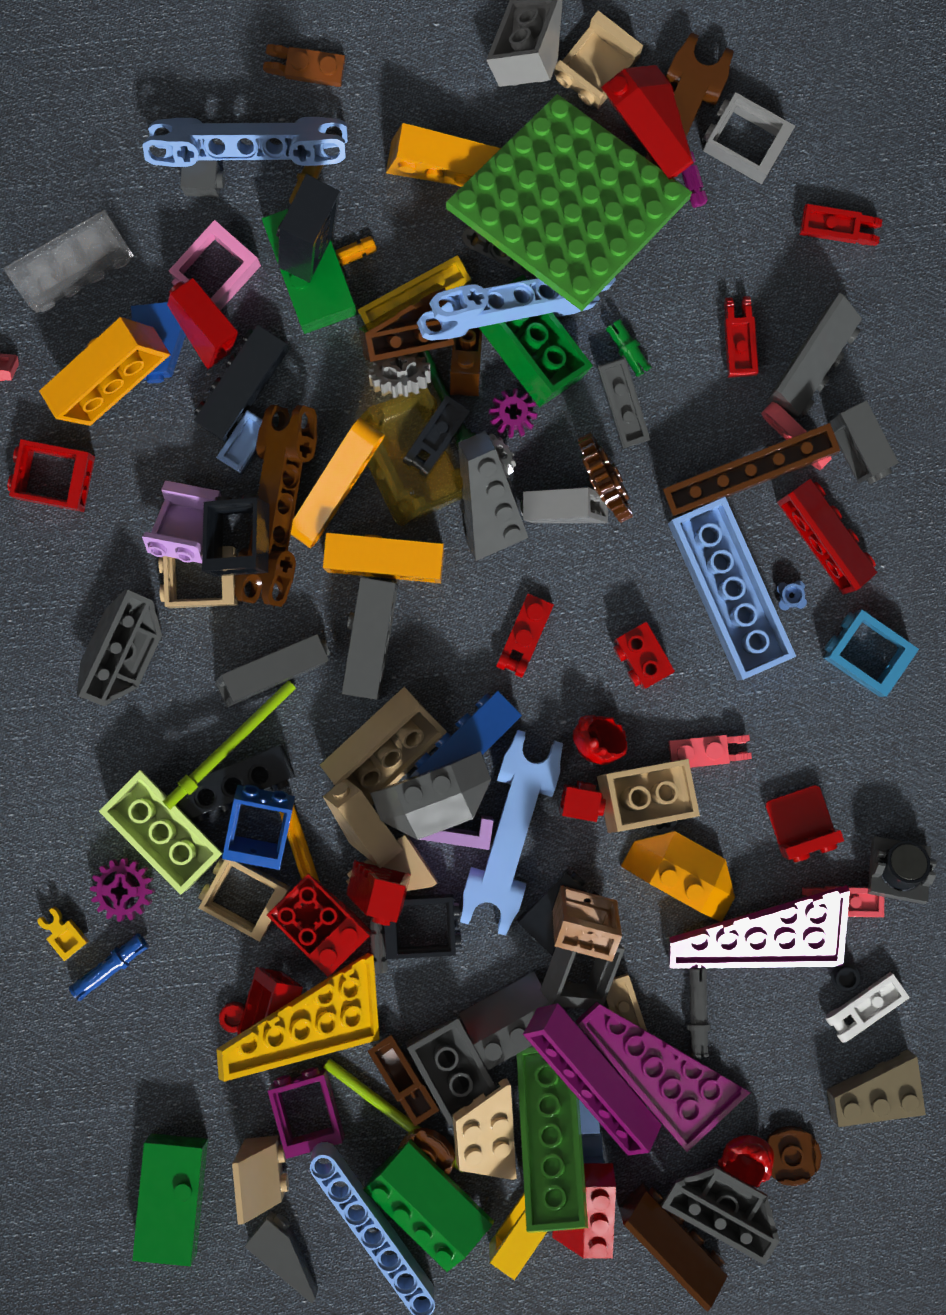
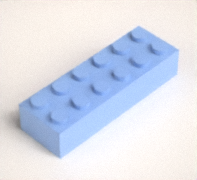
M726 497L671 520L668 526L736 679L744 680L796 657Z

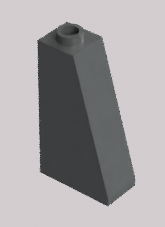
M316 634L226 672L215 683L226 708H229L326 664L329 661L327 656L330 655L326 642L323 639L320 640Z

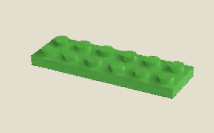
M529 1047L517 1054L526 1230L529 1233L588 1228L579 1099L534 1047Z

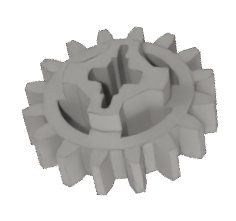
M416 353L411 356L403 355L374 361L373 366L368 368L369 384L373 386L374 392L381 391L382 396L391 393L393 398H396L398 394L399 396L408 397L410 392L419 394V388L426 389L427 383H431L430 363H426L425 357L418 358Z

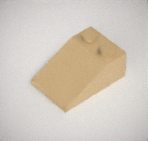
M689 759L597 776L599 791L602 793L603 799H606L604 816L608 833L700 816Z
M279 1135L245 1139L232 1163L238 1225L245 1224L281 1203L285 1192L289 1191L288 1174H283L282 1163L286 1162L283 1146L282 1144L280 1145Z

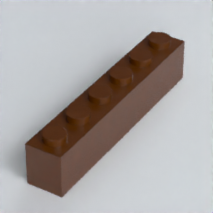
M828 423L664 488L663 491L673 516L678 517L723 497H729L836 455L841 450L831 424Z

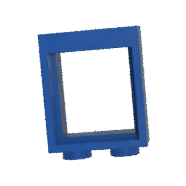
M237 785L222 859L280 870L295 796L288 795L283 791L272 792L262 790L253 785ZM241 804L284 813L278 844L235 836Z

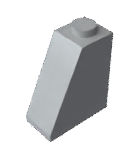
M574 488L523 492V499L520 503L523 521L531 523H608V507L594 489Z

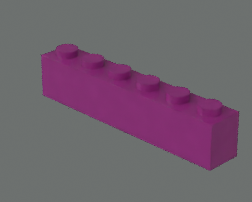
M558 1003L537 1008L523 1033L525 1038L627 1155L649 1153L661 1128V1123Z

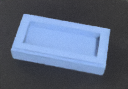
M247 410L216 458L242 474L256 453L258 431L262 419Z

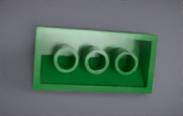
M411 1139L374 1171L363 1189L446 1272L466 1258L494 1223V1220Z

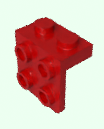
M812 785L768 800L765 804L782 857L788 860L793 859V862L810 858L809 853L820 850L821 853L835 850L838 848L837 843L844 841L841 830L833 826L819 786Z

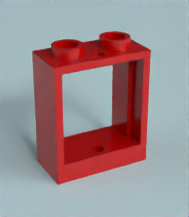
M20 439V444L16 446L13 454V462L16 463L14 474L9 476L7 484L8 491H10L9 496L17 500L84 512L95 456L89 452ZM34 452L75 460L67 500L26 493Z
M256 967L237 1034L239 1035L299 997L303 987L282 971Z

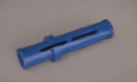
M137 933L120 948L116 947L110 951L111 955L69 986L73 997H77V1000L81 1001L114 973L118 972L121 968H127L130 965V961L149 948L145 938Z

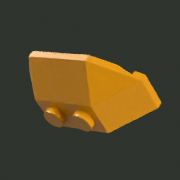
M676 831L634 841L621 864L622 868L650 885L719 922L723 921L735 899L726 859Z

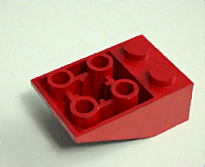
M309 873L267 913V916L327 977L371 933L370 928L350 908Z

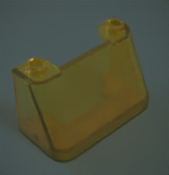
M428 387L426 389H419V394L410 392L408 397L401 395L371 406L360 416L385 434L384 439L367 465L393 519L400 526L412 523L463 498V480L460 468L454 470L446 451L427 478L421 476L419 470L414 466L409 467L403 463L404 457L437 410L436 399L430 394ZM424 449L419 453V457L425 461L431 455Z

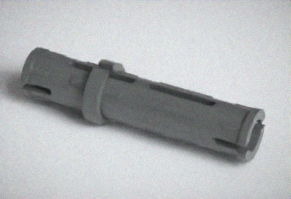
M688 968L690 1023H687V1029L690 1031V1056L701 1058V1055H703V1057H709L708 1031L711 1030V1024L708 1023L707 968Z

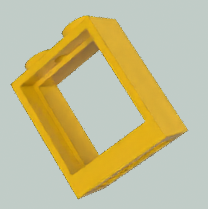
M524 1193L489 1243L490 1264L513 1280L516 1279L547 1233L527 1232Z

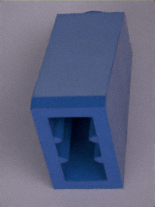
M168 302L131 306L132 321L154 327L171 354L143 379L147 380V383L164 382V378L172 377L186 336L167 306Z

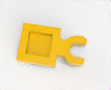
M53 907L49 910L54 917L52 923H49L43 916L37 921L41 928L52 932L46 940L63 961H66L87 944L89 940L72 919L64 924L61 911Z

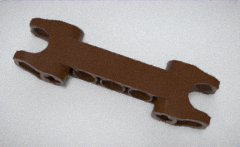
M692 32L684 45L676 53L666 75L672 87L676 89L674 97L681 115L680 118L686 137L702 101L716 106L728 79L730 63L734 53L733 50L726 48L717 63L714 65H703L697 61L694 54L699 35ZM647 153L645 158L660 168L650 154Z
M270 405L265 411L259 428L256 451L257 455L264 461L258 496L259 499L270 504L268 573L235 575V595L238 601L255 604L260 597L261 589L264 604L282 607L287 600L296 567L295 557L288 551L302 464L313 458L317 442V415L315 409L305 405H297L292 412L291 419L287 408ZM276 412L279 415L278 427H275L273 423V416ZM305 413L308 420L306 427L302 429V415ZM253 526L249 547L241 549L238 557L252 556ZM248 581H251V590L249 595L246 596L244 587ZM274 584L279 589L278 597L275 600L272 596Z

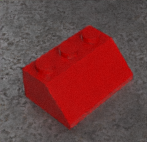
M584 1163L588 1228L552 1231V1238L582 1258H613L616 1200L613 1163Z

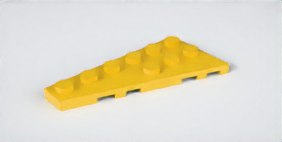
M366 953L217 1048L219 1079L225 1082L380 1040L374 955Z

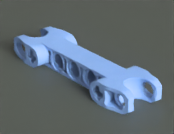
M302 117L295 123H202L196 118L161 119L149 125L150 137L144 140L143 151L147 162L153 165L171 167L192 166L197 160H292L301 166L337 164L346 157L345 143L348 141L347 123L337 118ZM331 126L340 128L342 131L341 137L326 134L327 128ZM163 127L168 129L170 133L157 136L155 130ZM247 138L251 140L253 144L246 145L242 143L240 139ZM270 138H277V139H279L282 143L279 144V145H276V144L271 143V142L269 141V139H270ZM212 139H220L224 142V144L217 145L212 141ZM154 145L157 148H165L166 154L163 157H156L150 152V146ZM339 147L340 152L335 156H330L325 153L324 149Z
M614 277L602 291L608 290L616 281V278ZM538 278L484 289L479 285L471 284L437 293L429 303L432 311L425 312L417 321V325L423 338L441 340L461 337L472 328L553 313L555 316H566L581 312V310ZM597 295L583 311L593 308L600 300V297ZM441 300H446V301H448V302H447L445 305H443L442 307L439 306V301H441ZM437 319L441 324V330L438 332L431 331L426 326V321Z
M521 730L516 731L513 741L502 760L497 781L509 784L510 787L485 870L474 867L470 868L463 891V909L460 919L461 923L469 924L472 914L479 904L485 902L492 903L499 908L501 913L498 934L505 936L514 917L519 912L526 888V883L514 880L513 878L538 794L549 797L553 796L560 775V759L563 743L554 741L545 760L539 763L530 762L523 755L522 749L526 732Z

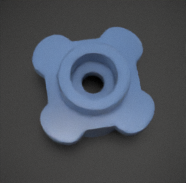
M795 581L792 584L784 582L778 584L776 590L780 594L778 606L781 610L786 611L790 607L802 609L806 606L805 585L802 581ZM793 593L794 598H790L789 594Z

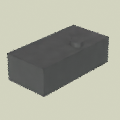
M360 578L355 613L350 612L347 630H352L342 694L380 700L398 592L396 583Z

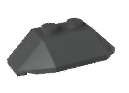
M125 589L104 610L80 662L77 695L79 697L106 706L111 701L139 687L162 637L153 600Z
M479 751L370 794L382 822L419 840L474 819L491 781V776L483 755Z
M716 1165L676 1180L661 1204L662 1208L764 1265L780 1241L767 1194Z

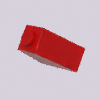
M194 278L186 283L183 281L178 282L169 291L170 296L167 306L207 369H210L231 353L238 331Z

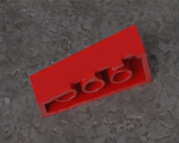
M355 860L346 894L365 915L373 917L372 922L390 926L391 922L397 923L403 909L411 874L385 867L379 868L376 865Z

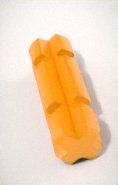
M368 236L361 239L359 244L354 242L335 250L339 264L344 266L363 258L362 255L365 253L367 256L375 253L377 248L373 238Z

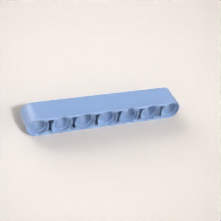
M328 1142L317 1144L311 1153V1174L413 1315H431L435 1309V1292L432 1282L373 1199L363 1191V1185L336 1147ZM320 1158H327L331 1162L327 1164H321L317 1160ZM337 1181H343L347 1185L344 1187H338L334 1183ZM354 1204H359L363 1208L355 1210L352 1209L351 1206ZM375 1227L378 1228L379 1231L369 1232L367 1229ZM391 1250L394 1251L395 1254L386 1255L384 1254V1252ZM404 1273L411 1274V1276L407 1278L401 1277L400 1275ZM419 1296L427 1297V1299L419 1300L416 1298Z

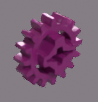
M122 858L119 865L116 859L109 861L110 868L106 865H102L99 868L102 875H93L92 878L98 883L90 887V891L97 894L91 901H99L101 904L97 909L98 912L108 911L106 914L107 919L117 915V921L121 922L124 920L125 915H127L129 920H133L136 918L135 911L141 915L145 912L143 904L150 905L152 903V900L147 895L155 892L154 888L148 887V883L154 879L153 877H145L144 874L148 870L147 867L140 870L137 868L139 861L135 860L128 865V859ZM117 871V874H115V880L113 882L105 883L107 878L113 872ZM131 874H133L138 879L140 884H137L133 880ZM122 883L123 888L128 889V892L123 896L122 891L117 890V887L122 885ZM106 896L114 902L113 905L107 900ZM140 896L136 904L128 908L130 899Z

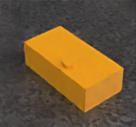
M119 317L99 337L92 339L87 344V347L41 388L39 392L56 419L91 426L171 354L154 327Z
M326 533L323 569L328 573L441 583L444 544L386 539L378 535L355 536Z

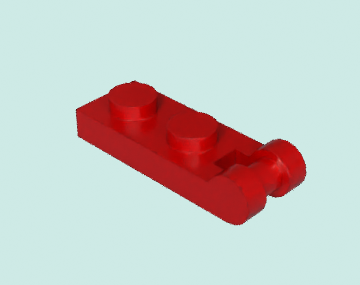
M527 594L496 665L497 668L502 670L507 668L514 671V675L523 678L554 604ZM512 650L523 654L520 662L510 658Z

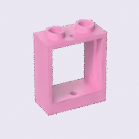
M214 220L169 269V272L174 278L171 282L173 285L180 281L184 283L189 281L183 274L206 248L216 240L242 263L211 298L221 311L258 270L261 264L253 253Z

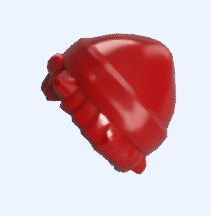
M595 715L580 717L579 723L573 730V740L579 754L584 759L592 763L608 765L626 754L627 741L625 731L622 725L615 723L613 717Z
M742 1135L727 1143L723 1150L722 1158L718 1160V1165L724 1171L755 1188H759L761 1182L768 1181L772 1176L774 1152L769 1143L762 1138Z

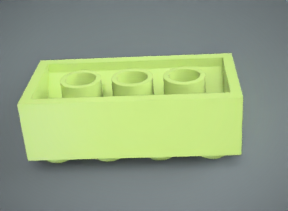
M139 770L99 812L181 895L216 862L223 852L176 805L171 810L168 809L162 802L167 795L142 770Z

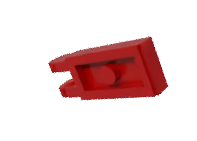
M805 204L799 235L875 246L879 245L880 237L874 234L859 232L860 226L872 229L880 228L882 220L877 217L862 215V212Z
M745 296L742 298V318H734L733 298H725L724 326L728 378L757 376L758 359L755 317H752L751 297Z

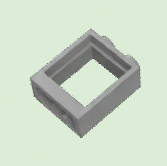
M735 92L731 101L725 99L717 113L721 118L715 126L711 123L705 133L703 140L707 141L703 151L756 182L763 184L795 125ZM733 112L776 136L760 165L753 163L717 142Z

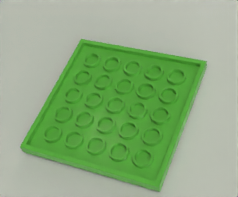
M557 94L446 202V209L579 310L583 311L690 199L692 192L675 179L669 180L660 168Z

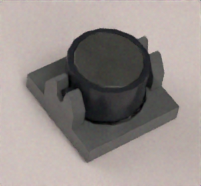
M874 836L871 842L868 894L926 904L928 902L929 886L933 884L936 877L933 869L937 865V861L931 858V846ZM881 875L883 876V878L885 879V881H886L888 884H890L893 888H891L890 886H888V885L883 881Z

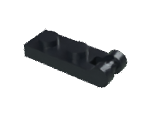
M446 395L404 457L403 463L409 467L414 466L419 470L421 476L427 478L471 414V411ZM422 449L431 454L426 461L419 457Z

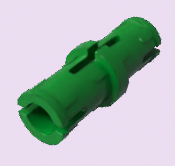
M619 319L613 323L615 327L610 325L606 328V331L619 348V355L626 358L635 376L639 377L644 374L643 370L647 372L652 366L638 348L639 342L633 340L622 323L623 321Z

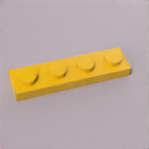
M457 255L358 309V313L366 325L436 283L444 286L445 290H450L470 284L471 278Z

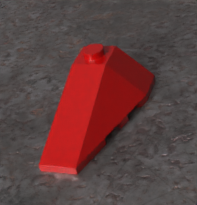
M657 65L624 68L601 87L612 106L669 180L674 179L694 163L674 97L673 87Z

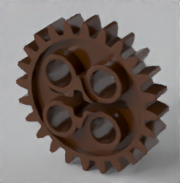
M591 432L578 438V444L583 453L581 458L589 473V480L601 500L613 511L620 523L632 518V510L627 501L630 498L615 463L606 454L604 448L598 445Z

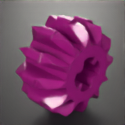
M513 389L512 397H509L507 391L504 390L501 392L504 401L494 397L493 404L496 407L489 408V414L497 416L490 423L492 426L501 424L497 431L500 435L504 433L505 429H508V438H513L514 430H517L520 437H523L525 435L523 426L530 430L534 427L530 420L537 419L538 414L530 410L536 407L535 401L525 403L529 397V394L526 392L521 398H518V389ZM510 408H516V412L521 414V416L516 415V419H510V414L505 412H510Z

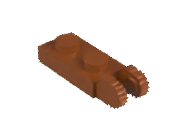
M274 44L266 46V54L272 57L287 59L286 66L278 62H264L263 70L266 73L285 76L286 79L341 87L346 60L345 55L295 47L286 48L282 45Z

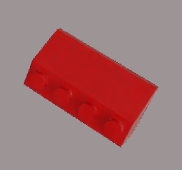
M809 479L777 503L840 592L844 595L857 591L878 573L874 568L876 563L867 552L863 553L857 544L859 539L851 529H846L840 521L842 516L838 509L827 503L824 498L826 494L823 488L817 482L813 483Z

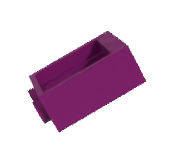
M312 1067L302 1071L301 1076L291 1078L290 1075L280 1076L273 1080L274 1083L268 1089L286 1159L312 1152L313 1148L321 1142H328L333 1146L343 1143L345 1134L326 1069L319 1070L318 1067ZM320 1082L332 1127L293 1138L281 1092Z

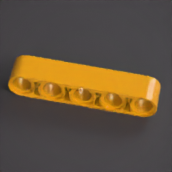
M361 417L354 423L294 517L291 530L293 537L309 548H312L317 543L385 437L384 433Z

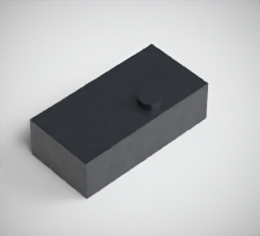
M308 174L305 175L276 233V236L279 237L278 268L310 283L335 233L340 196L339 190Z

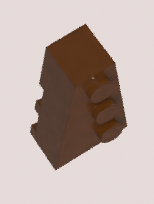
M436 283L360 327L359 333L364 357L369 362L454 345L453 338L441 340L423 338L417 325V321L425 312L432 311L429 304L432 298L437 293L446 291L445 287ZM439 301V306L442 307L447 301ZM437 319L426 321V326L431 331L438 332L441 330V324Z

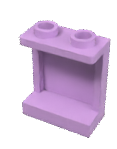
M165 481L161 489L164 496L161 510L151 533L144 532L142 537L147 553L157 557L177 558L187 563H202L204 502L215 501V497L221 496V493L217 490Z
M481 815L479 832L448 828L420 840L489 850L493 816Z

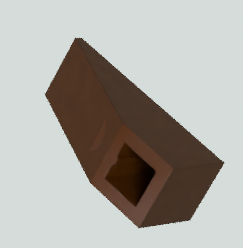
M479 327L469 329L461 337L453 338L450 395H479L482 331Z

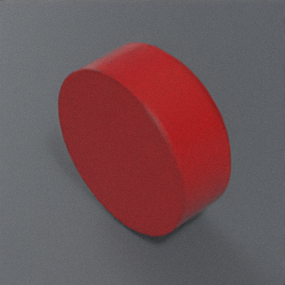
M239 1002L226 1004L219 1014L221 1027L228 1032H238L245 1006Z

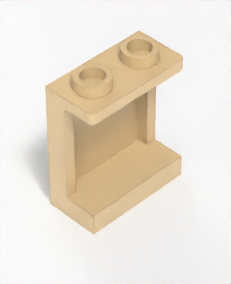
M597 11L591 19L590 27L566 57L556 63L554 75L563 87H570L577 92L582 102L599 109L607 99L601 87L624 68H632L641 56L643 45L600 11Z

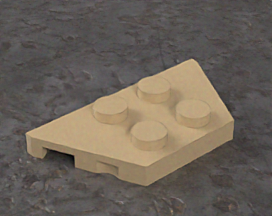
M506 1078L498 1082L501 1087L488 1096H485L484 1093L481 1094L469 1106L461 1108L452 1115L456 1164L460 1171L511 1180L517 1179L511 1084Z

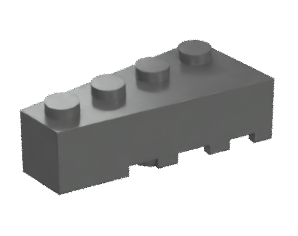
M486 431L458 443L460 472L463 480L462 497L465 505L464 521L467 529L466 543L475 561L528 538L496 448Z

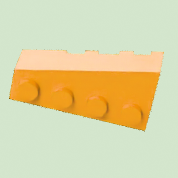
M402 123L391 140L386 173L462 187L501 148Z

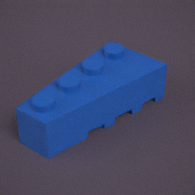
M499 691L492 697L487 693L475 704L479 709L472 716L466 713L455 724L459 729L452 736L446 733L435 743L439 748L431 756L426 752L414 764L418 769L409 778L479 751L483 755L522 715Z

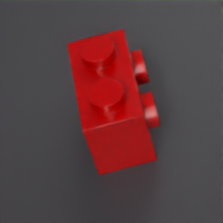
M647 622L614 639L617 645L613 649L621 662L626 660L631 669L627 673L635 687L640 685L642 689H646L675 672Z
M577 781L576 786L564 784L559 812L565 817L597 822L598 816L604 815L606 799H603L602 793L596 789V785L593 783Z

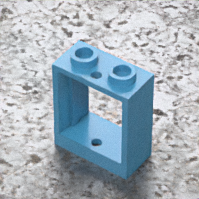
M865 611L849 612L840 625L843 629L838 637L834 635L826 644L824 650L827 653L823 658L877 696L887 697L919 648ZM861 623H864L899 647L877 681L840 656V653Z

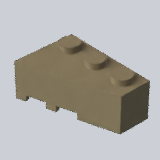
M908 1049L887 1062L883 1061L877 1064L875 1068L861 1075L857 1074L827 1089L830 1116L838 1127L926 1115L918 1058Z

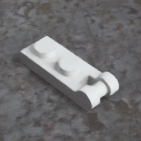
M889 972L844 1005L829 1012L825 1019L830 1026L835 1027L837 1037L844 1043L910 997L894 974ZM851 1015L855 1022L847 1025L843 1019Z

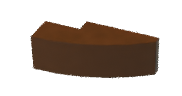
M390 1035L367 1051L397 1102L400 1101L414 1126L421 1124L440 1111L425 1080L393 1035Z

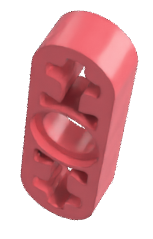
M771 402L761 412L766 422L785 440L807 432L775 402ZM828 457L811 465L818 470H822L832 458Z

